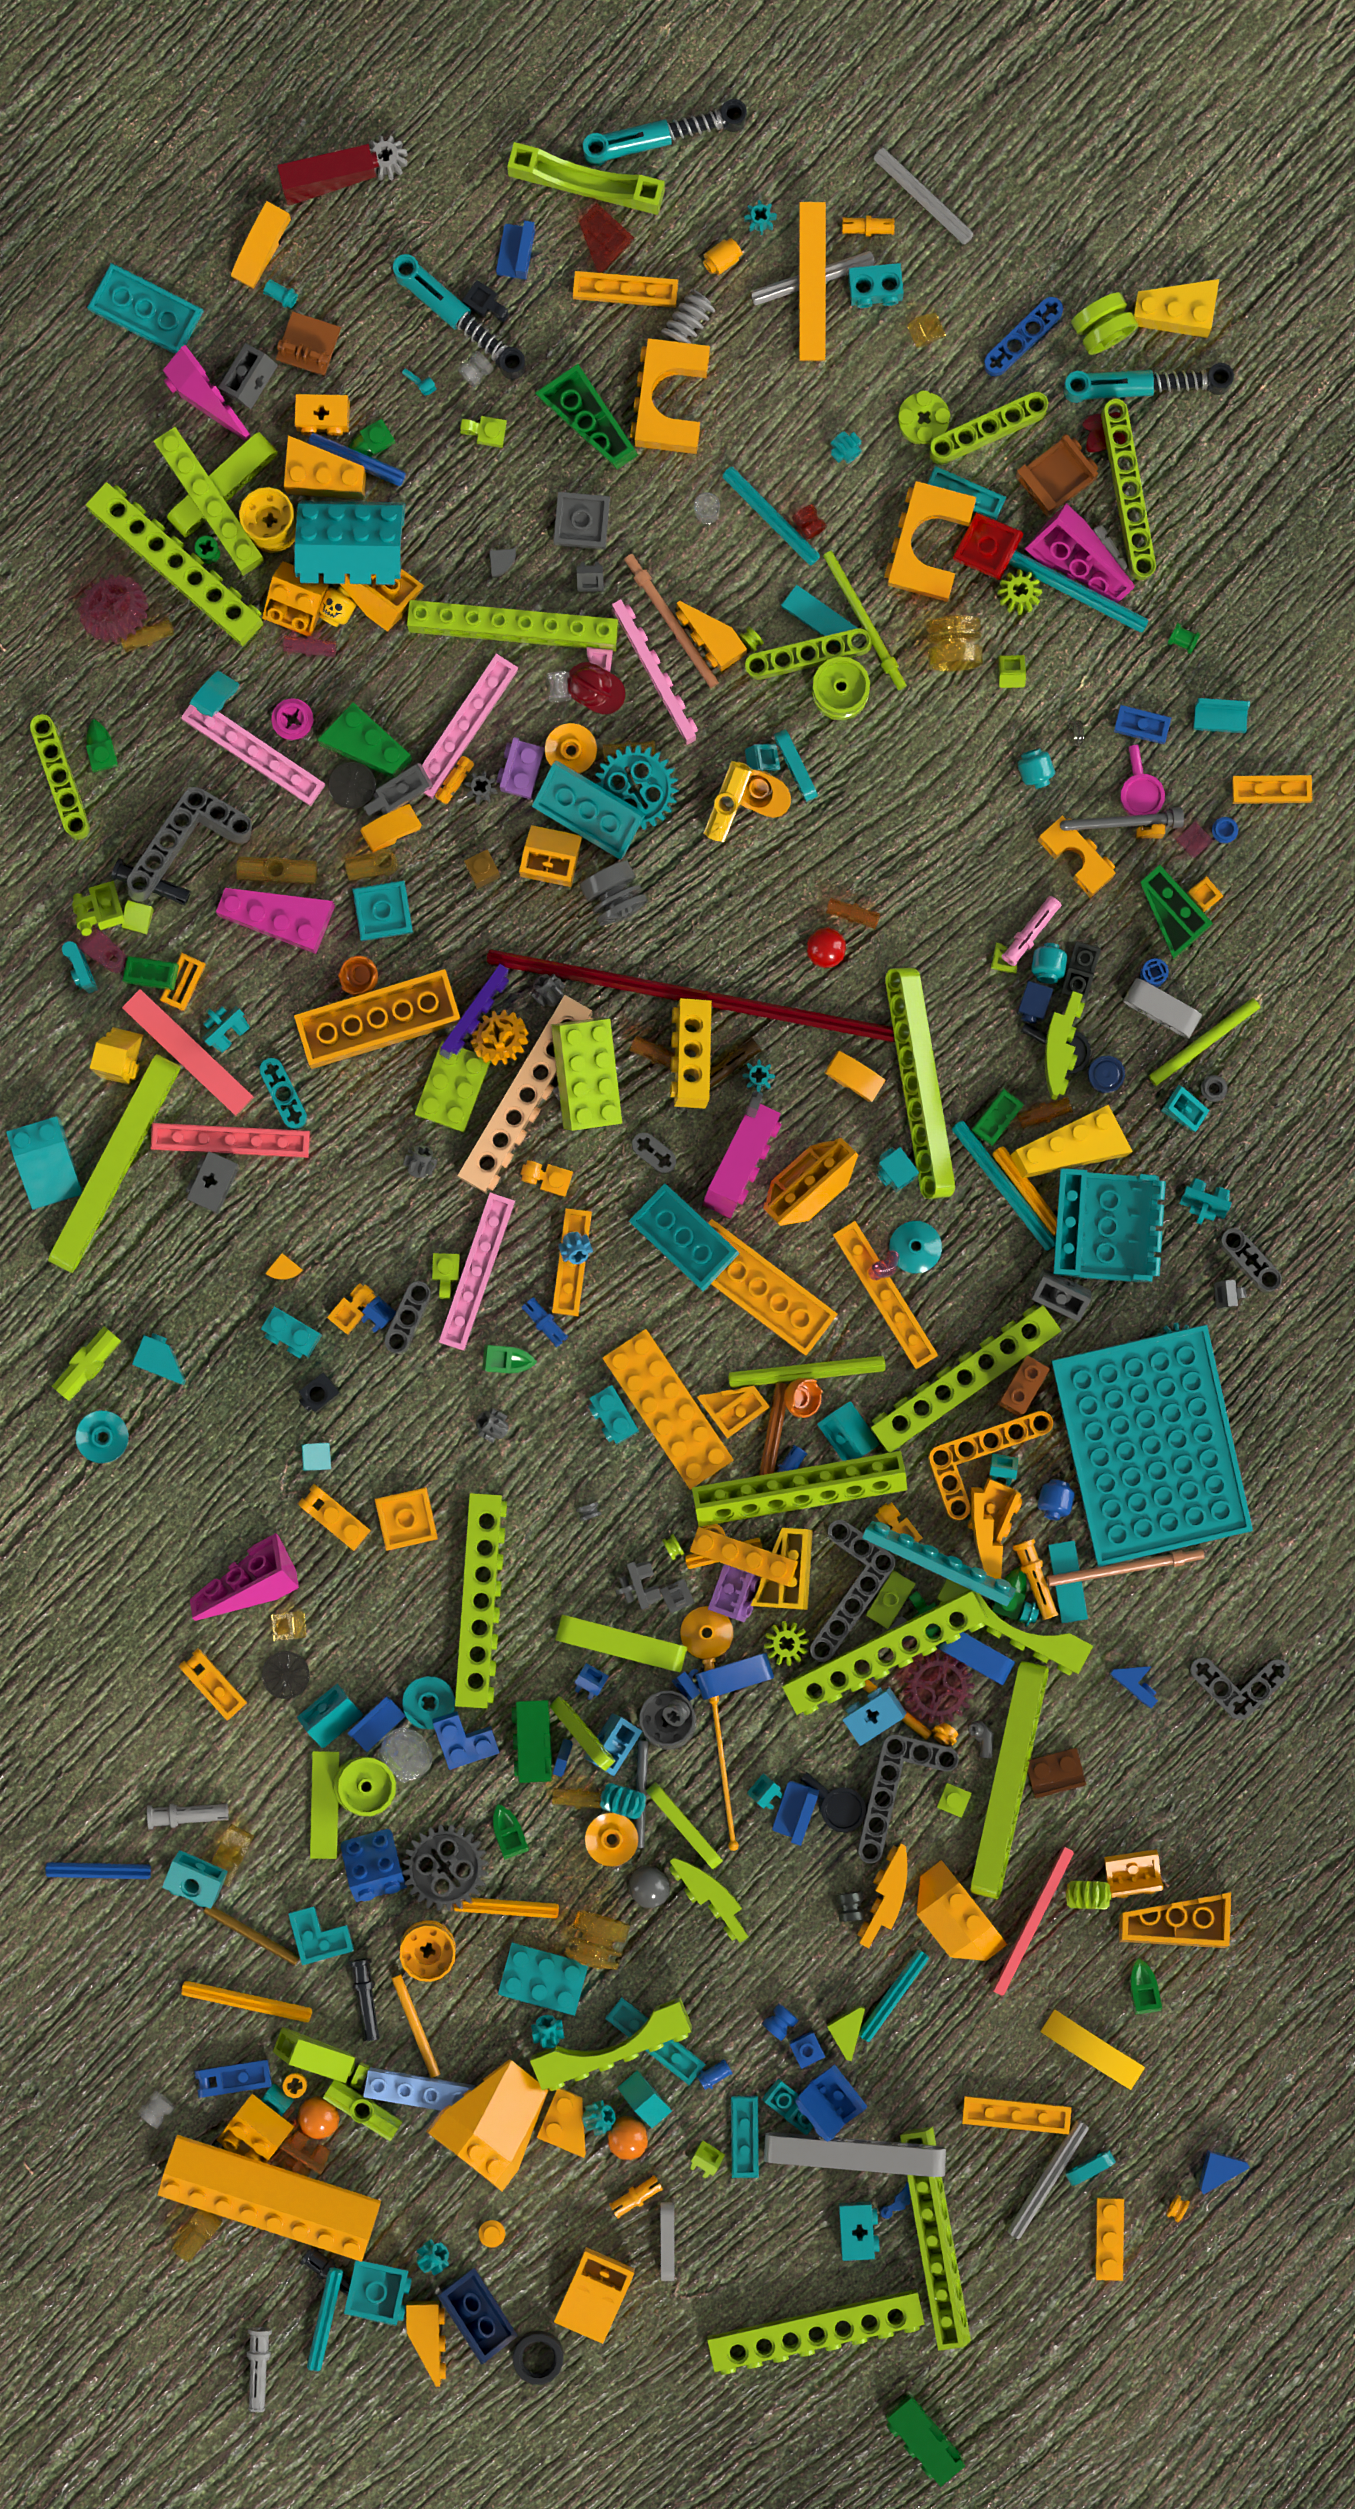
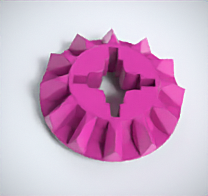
M294 698L283 700L273 710L272 725L280 737L293 741L303 738L311 731L314 721L310 707L302 700ZM298 712L297 719L302 725L293 723L287 729L289 721L283 714L293 716Z

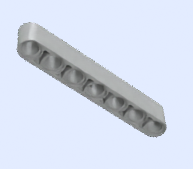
M770 2132L765 2133L764 2161L776 2164L942 2177L945 2176L946 2148L935 2145L834 2137L827 2142L823 2137L815 2135Z

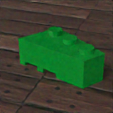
M354 702L317 740L321 747L361 763L392 779L397 777L412 762L411 755Z
M1161 865L1156 867L1140 882L1173 959L1177 958L1213 925L1212 921Z
M549 1700L517 1701L516 1707H512V1723H517V1734H513V1750H518V1760H514V1774L519 1776V1783L550 1782L553 1780Z
M911 2394L886 2414L888 2420L887 2428L895 2437L900 2435L905 2442L903 2447L912 2458L917 2457L922 2463V2466H920L930 2479L934 2478L940 2487L965 2467L963 2456Z

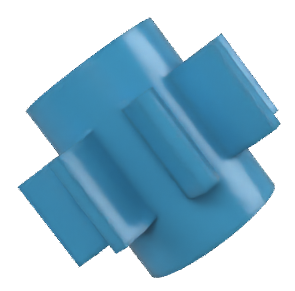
M570 1232L564 1236L563 1243L558 1244L564 1262L569 1260L573 1264H581L587 1260L588 1253L593 1252L587 1234L581 1236L578 1232Z

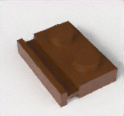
M1077 1748L1028 1760V1775L1035 1799L1087 1785Z

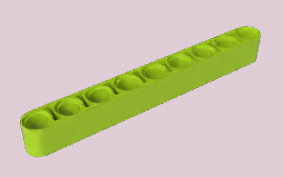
M893 968L886 973L885 983L916 1169L919 1171L920 1191L926 1199L950 1197L955 1191V1180L921 978L915 968Z
M158 1054L152 1059L54 1245L48 1259L49 1262L70 1273H73L77 1268L175 1082L181 1068L180 1065Z
M1021 1661L1019 1665L972 1878V1894L993 1899H999L1027 1777L1028 1760L1031 1758L1048 1680V1666Z

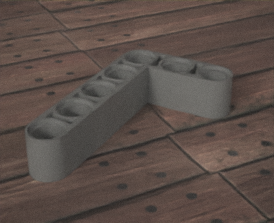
M199 787L187 789L128 876L127 890L129 897L135 901H144L151 895L198 823L235 844H244L251 837L252 824L250 818ZM192 799H198L202 803L198 806H192L188 802ZM215 812H220L224 817L214 819L211 815ZM177 820H185L188 824L184 827H178L174 823ZM241 825L244 826L246 830L242 833H238L234 831L233 828L235 826ZM166 840L174 843L170 848L162 847L160 844ZM151 861L160 864L156 869L148 868L146 865ZM137 882L146 885L142 890H136L132 886Z
M836 1520L829 1525L827 1529L828 1538L838 1547L863 1563L865 1567L810 1645L811 1656L821 1662L827 1661L833 1656L895 1566L894 1556L890 1552L863 1539L864 1534L843 1520ZM841 1524L846 1528L847 1534L844 1539L838 1540L833 1537L832 1528L835 1525ZM857 1540L867 1542L868 1551L866 1554L859 1555L854 1551V1543ZM879 1555H885L889 1558L890 1566L887 1570H880L876 1567L875 1560ZM864 1577H871L875 1582V1587L871 1592H865L860 1587V1582ZM850 1598L856 1599L860 1604L859 1611L855 1614H850L845 1609V1603ZM835 1620L841 1621L845 1626L844 1632L839 1636L833 1635L829 1629L830 1624ZM819 1642H825L829 1646V1653L825 1657H818L814 1652V1647Z
M891 1734L883 1740L858 1844V1855L864 1862L875 1863L881 1858L903 1763L908 1762L937 1770L951 1771L957 1767L959 1762L958 1754L954 1749L897 1734ZM892 1739H898L902 1744L901 1751L897 1754H891L887 1750V1744ZM918 1745H923L927 1748L928 1754L923 1760H916L913 1756V1750ZM945 1751H949L953 1755V1762L947 1767L942 1766L939 1762L940 1754ZM886 1765H892L896 1770V1774L891 1780H885L881 1776V1770ZM880 1791L887 1792L890 1797L889 1802L884 1806H879L875 1803V1795ZM874 1817H879L883 1820V1828L878 1832L871 1831L868 1826L869 1821ZM868 1843H872L877 1847V1854L872 1858H867L862 1853L863 1847Z

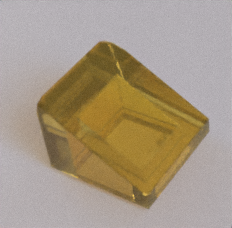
M936 312L916 317L907 326L917 348L946 336Z
M303 1611L271 1615L274 1641L306 1637Z

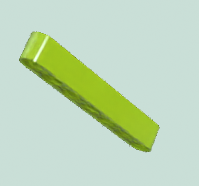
M1112 399L1103 407L1101 419L1130 574L1136 580H1145L1156 569L1150 528L1128 408L1122 400ZM1108 408H1118L1121 413L1120 418L1114 419L1110 417ZM1113 433H1122L1125 437V443H1115ZM1118 459H1127L1130 463V469H1120L1117 464ZM1124 484H1130L1134 487L1135 493L1133 496H1127L1123 493L1122 486ZM1130 509L1136 510L1139 514V521H1130L1127 517V511ZM1132 536H1141L1144 540V546L1141 548L1135 547L1132 544ZM1138 561H1144L1148 564V573H1140L1137 570L1136 564Z

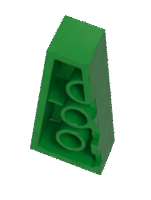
M579 364L535 393L548 408L617 470L638 456V453Z

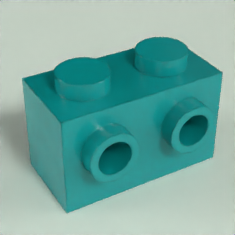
M891 1147L879 1158L880 1162L877 1166L879 1171H877L876 1175L885 1187L890 1185L895 1193L916 1179L919 1171L901 1147L897 1150Z
M275 1306L261 1330L266 1332L264 1338L276 1345L280 1341L289 1346L286 1351L298 1358H301L302 1354L309 1358L322 1337L319 1332Z
M613 1385L589 1398L592 1404L588 1405V1408L595 1420L599 1417L602 1419L605 1427L601 1430L608 1442L614 1440L616 1445L639 1432Z

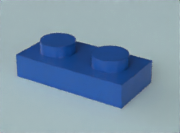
M1120 705L1114 732L1165 744L1171 717Z

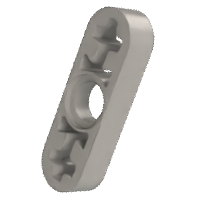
M661 2202V2281H675L674 2202Z

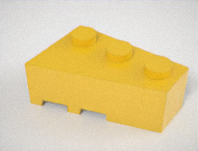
M1219 279L1138 291L1133 315L1139 324L1138 327L1208 338L1212 328Z
M113 1027L111 1032L106 1033V1037L103 1036L96 1042L90 1069L100 1078L131 1085L132 1079L136 1080L139 1072V1064H136L143 1034Z
M781 1529L772 1552L798 1561L790 1587L762 1577L755 1598H753L750 1606L808 1610L813 1530Z

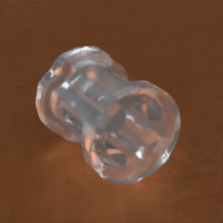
M559 671L546 674L547 680L550 682L551 694L548 700L550 702L571 700L567 681L570 677L569 672Z

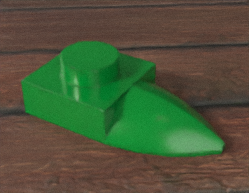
M380 419L359 431L360 434L353 439L348 448L372 457L396 442L383 419Z
M92 719L87 731L86 749L93 773L119 766L110 734L101 723Z
M484 1345L482 1371L519 1373L528 1370L537 1363L529 1353L510 1346Z
M1021 1566L1012 1570L1004 1579L1012 1587L1016 1588V1592L1008 1606L995 1601L992 1608L993 1612L1014 1620L1018 1619L1026 1596L1027 1579L1026 1574H1023L1020 1570Z
M498 1804L494 1811L493 1828L505 1860L529 1851L517 1818L506 1807Z
M1141 1958L1137 1959L1131 1974L1130 1993L1135 2015L1162 2010L1155 1975Z

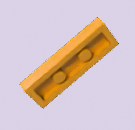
M1312 775L1232 777V804L1312 802Z
M1097 2197L1095 2279L1123 2281L1124 2198Z

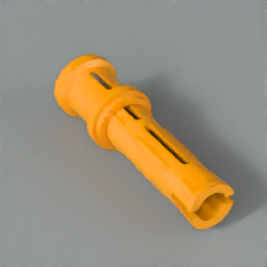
M1030 1539L1016 1544L1012 1548L1018 1554L1022 1565L1020 1567L1021 1572L1027 1575L1041 1612L1042 1620L1057 1616L1058 1612L1041 1570L1043 1561L1038 1558L1034 1547L1035 1539ZM1025 1549H1026L1027 1552H1028V1555H1029V1557H1030V1561L1028 1560V1557H1027V1554H1026V1552H1025ZM1037 1582L1040 1584V1587H1041L1042 1593H1043V1595H1044L1046 1604H1045L1044 1601H1043V1598H1042V1595H1041V1593H1040V1590H1039V1587H1038V1585H1037Z

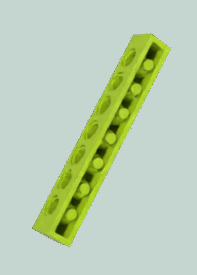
M106 482L87 502L86 507L89 512L243 647L263 625L260 618L262 613L252 604L246 606L241 601L242 595L233 587L227 589L221 583L223 579L214 570L208 572L203 568L204 562L193 552L190 555L183 550L185 545L174 535L171 538L163 532L165 527L155 518L150 521L144 515L146 511L137 502L134 501L131 504L125 499L127 494L118 485L115 484L112 487ZM116 507H124L125 512L119 517L112 515ZM135 524H143L144 530L141 533L134 534L131 532ZM160 540L164 542L160 550H151V544L154 541ZM176 557L182 558L183 563L180 567L173 568L170 566L172 559ZM195 574L201 575L202 581L199 584L192 585L189 583L191 576ZM217 591L222 594L217 602L208 600L212 592ZM237 608L241 610L238 618H228V612L231 609Z
M410 600L407 627L411 633L585 649L592 647L616 651L619 627L618 619L417 600Z
M1036 1305L1032 1306L1022 1313L1025 1318L1016 1324L1012 1320L1001 1328L1002 1335L996 1339L991 1335L979 1344L982 1348L975 1354L970 1350L958 1359L960 1364L957 1367L951 1369L948 1366L937 1374L939 1379L931 1385L928 1381L915 1389L917 1395L912 1399L908 1400L907 1397H904L893 1406L896 1410L887 1416L883 1412L873 1419L874 1426L870 1430L885 1451L891 1453L1060 1333L1062 1330L1044 1305L1040 1308H1037ZM1024 1325H1031L1035 1328L1036 1334L1034 1338L1026 1339L1023 1337L1021 1330ZM1003 1340H1010L1014 1344L1012 1354H1004L1000 1350V1343ZM987 1355L991 1357L993 1361L991 1369L985 1370L979 1366L978 1360L980 1356ZM965 1370L970 1373L971 1382L968 1385H962L958 1382L957 1374L959 1371ZM938 1386H946L949 1389L950 1396L947 1400H940L936 1397L935 1390ZM917 1401L927 1403L929 1409L926 1415L920 1416L915 1413L914 1404ZM897 1416H902L907 1421V1427L903 1431H897L892 1426V1421Z
M897 1451L692 1487L698 1526L701 1527L906 1491L907 1481L902 1453Z
M470 1493L455 1699V1706L488 1708V1703L494 1702V1687H490V1676L495 1677L496 1661L491 1659L492 1650H497L498 1634H493L494 1623H499L500 1607H495L496 1597H501L502 1581H497L498 1570H503L504 1557L503 1554H499V1543L504 1544L505 1528H501V1517H506L507 1501H502V1495ZM484 1514H491L494 1517L495 1522L490 1529H484L480 1525V1518ZM483 1540L490 1541L493 1546L492 1552L486 1556L481 1555L478 1551V1545ZM480 1567H487L491 1572V1577L486 1582H480L476 1577V1572ZM479 1593H484L489 1598V1604L486 1608L480 1609L474 1603V1599ZM476 1620L486 1622L487 1631L485 1634L477 1635L473 1632L472 1626ZM476 1646H480L485 1650V1658L481 1662H476L471 1658V1650ZM479 1673L482 1675L484 1682L480 1688L476 1689L470 1686L469 1677L471 1674Z
M970 1589L785 1682L782 1688L796 1715L802 1712L805 1716L819 1709L818 1704L826 1700L828 1704L833 1703L843 1697L842 1692L851 1689L852 1692L857 1691L866 1685V1680L872 1677L875 1680L881 1679L890 1673L888 1669L896 1665L899 1668L907 1666L913 1662L912 1657L920 1653L926 1656L937 1650L936 1645L944 1641L946 1644H950L961 1638L960 1633L968 1629L970 1632H974L984 1627V1621L987 1620L988 1616L975 1591ZM953 1612H961L965 1617V1621L960 1625L953 1624L950 1620V1615ZM929 1624H937L941 1628V1633L936 1637H932L926 1632V1627ZM905 1636H913L917 1640V1646L911 1649L906 1648L903 1645L902 1639ZM884 1647L890 1648L894 1656L890 1660H883L879 1656V1650ZM860 1659L866 1660L870 1665V1669L866 1672H860L856 1669L855 1662ZM836 1671H840L845 1674L846 1681L842 1684H836L832 1680L831 1675ZM812 1683L819 1684L822 1687V1694L818 1696L811 1695L808 1691V1686Z
M933 2127L907 2130L900 2135L901 2143L936 2146ZM907 2175L938 2351L963 2348L971 2341L943 2180L942 2177Z
M917 2289L710 2335L707 2336L714 2372L720 2371L721 2375L736 2372V2367L747 2365V2369L757 2368L763 2365V2361L773 2359V2363H779L789 2360V2355L799 2353L800 2357L815 2354L816 2349L824 2347L826 2351H832L841 2348V2344L846 2342L858 2345L866 2343L868 2337L878 2335V2339H885L894 2336L893 2332L904 2330V2333L920 2330V2326L925 2325ZM892 2309H899L903 2313L902 2318L897 2322L890 2321L887 2317ZM866 2315H873L877 2319L876 2324L870 2328L864 2327L861 2324L862 2318ZM839 2321H847L850 2324V2329L844 2334L838 2333L835 2330L836 2324ZM820 2327L824 2330V2335L820 2339H812L809 2336L810 2329ZM787 2333H794L797 2335L798 2340L794 2345H786L782 2340L783 2336ZM765 2338L772 2343L768 2351H760L756 2347L760 2339ZM742 2345L746 2350L745 2354L741 2357H734L730 2353L732 2346Z

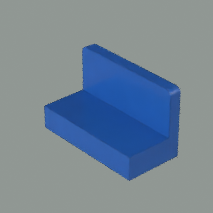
M524 220L523 226L504 225L496 269L497 275L527 280L535 235V222Z
M387 1696L347 1734L353 1737L368 1752L405 1717V1714Z
M789 1781L772 1830L792 1837L791 1843L801 1846L819 1790Z

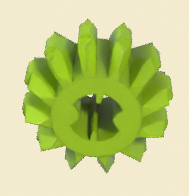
M1018 570L1016 578L1009 572L1007 573L1008 581L1001 579L1000 585L1002 589L997 591V595L1004 597L1000 600L1001 606L1009 603L1007 612L1011 613L1015 607L1017 608V614L1022 615L1023 607L1030 613L1033 609L1031 604H1039L1040 600L1036 596L1042 594V589L1035 588L1040 583L1038 579L1030 581L1032 577L1031 572H1028L1026 577H1022V570ZM1020 588L1024 589V593L1020 597L1015 595L1016 591Z
M782 1621L783 1631L780 1632L778 1627L773 1625L772 1629L777 1635L773 1636L769 1633L765 1635L766 1638L773 1640V1643L764 1644V1648L774 1647V1651L769 1653L768 1657L771 1659L776 1654H779L776 1660L778 1665L782 1663L783 1657H786L787 1666H791V1656H794L795 1660L799 1663L801 1658L796 1653L798 1651L803 1654L808 1653V1650L800 1648V1644H808L809 1639L799 1640V1637L805 1633V1630L801 1629L795 1634L794 1631L797 1627L795 1622L791 1625L790 1631L787 1630L786 1621ZM782 1637L793 1639L794 1644L791 1645L794 1647L792 1650L780 1649L779 1644H782V1642L779 1641Z
M1071 1881L1067 1884L1066 1890L1067 1906L1078 1909H1107L1110 1906L1111 1900L1110 1885L1106 1882Z

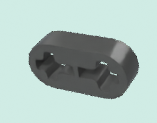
M640 1133L634 1137L632 1148L637 1156L660 1173L666 1174L674 1170L676 1157L671 1150L648 1133ZM646 1138L649 1139V1147L654 1150L652 1154L646 1149L639 1151L637 1141L639 1139L642 1141L646 1140ZM658 1153L662 1157L669 1155L671 1166L659 1167L660 1161L655 1157V1154Z

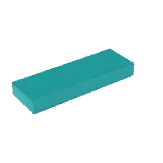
M937 466L934 467L927 483L976 497L973 513L976 514L977 512L994 520H997L1006 500V497Z
M798 585L794 587L781 605L784 610L822 637L859 629ZM832 642V644L841 649L840 643Z
M1075 1540L1048 1545L1053 1575L1080 1571ZM1082 1581L1056 1585L1055 1590L1061 1624L1088 1619Z
M758 2095L731 2096L732 2178H759Z

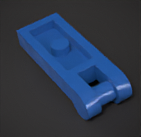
M269 2059L194 2071L195 2079L199 2081L200 2089H197L198 2098L272 2087ZM216 2076L217 2086L210 2087L209 2077Z

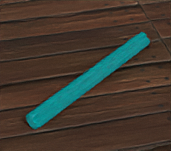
M1017 551L1014 552L1009 562V565L1022 570L1026 574L1031 572L1032 577L1138 632H1143L1148 624L1147 618Z
M959 1121L952 1127V1131L1043 1248L1047 1251L1053 1248L1056 1243L1054 1236L965 1122Z

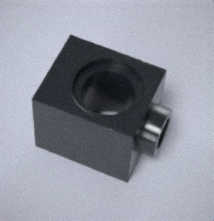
M323 1372L299 1391L302 1396L299 1402L307 1412L313 1410L317 1414L338 1398L341 1393ZM317 1387H321L325 1391V1397L320 1402H314L311 1398V1392Z

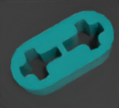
M1108 2149L1073 2167L1065 2175L1071 2186H1075L1116 2163V2160Z

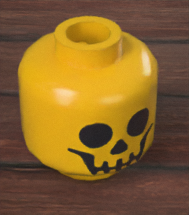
M339 586L337 590L329 588L325 592L320 604L319 612L321 615L319 617L335 627H338L339 624L344 625L355 610L356 603L343 587Z

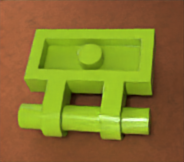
M114 881L90 887V895L83 897L80 893L73 895L72 908L73 912L77 915L76 924L77 928L81 930L82 935H90L92 933V925L97 923L100 930L125 923ZM90 908H94V911L88 912Z

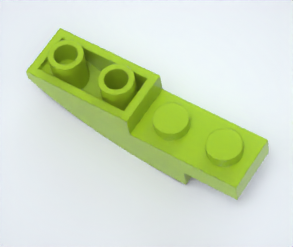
M1074 991L1070 996L1064 1015L1054 1012L1046 1038L1045 1075L1049 1094L1053 1100H1056L1059 1094L1064 1095L1069 1080L1065 1079L1067 1070L1073 1071L1078 1057L1073 1054L1075 1047L1066 1044V1041L1072 1042L1076 1028L1072 1027L1075 1017H1081L1085 1003L1081 1002L1083 994Z
M676 1857L670 1859L672 1866L668 1869L677 1881L680 1879L684 1881L687 1886L684 1892L691 1902L698 1901L702 1905L707 1900H710L709 1909L716 1919L719 1917L723 1918L727 1924L723 1929L733 1941L737 1938L739 1943L749 1937L734 1915L742 1907L733 1895L715 1878L699 1867Z

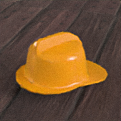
M753 770L740 805L764 816L775 818L782 816L788 811L791 796L789 789L781 780L773 777L766 771Z

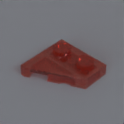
M597 203L579 220L581 231L597 273H604L634 241V237Z

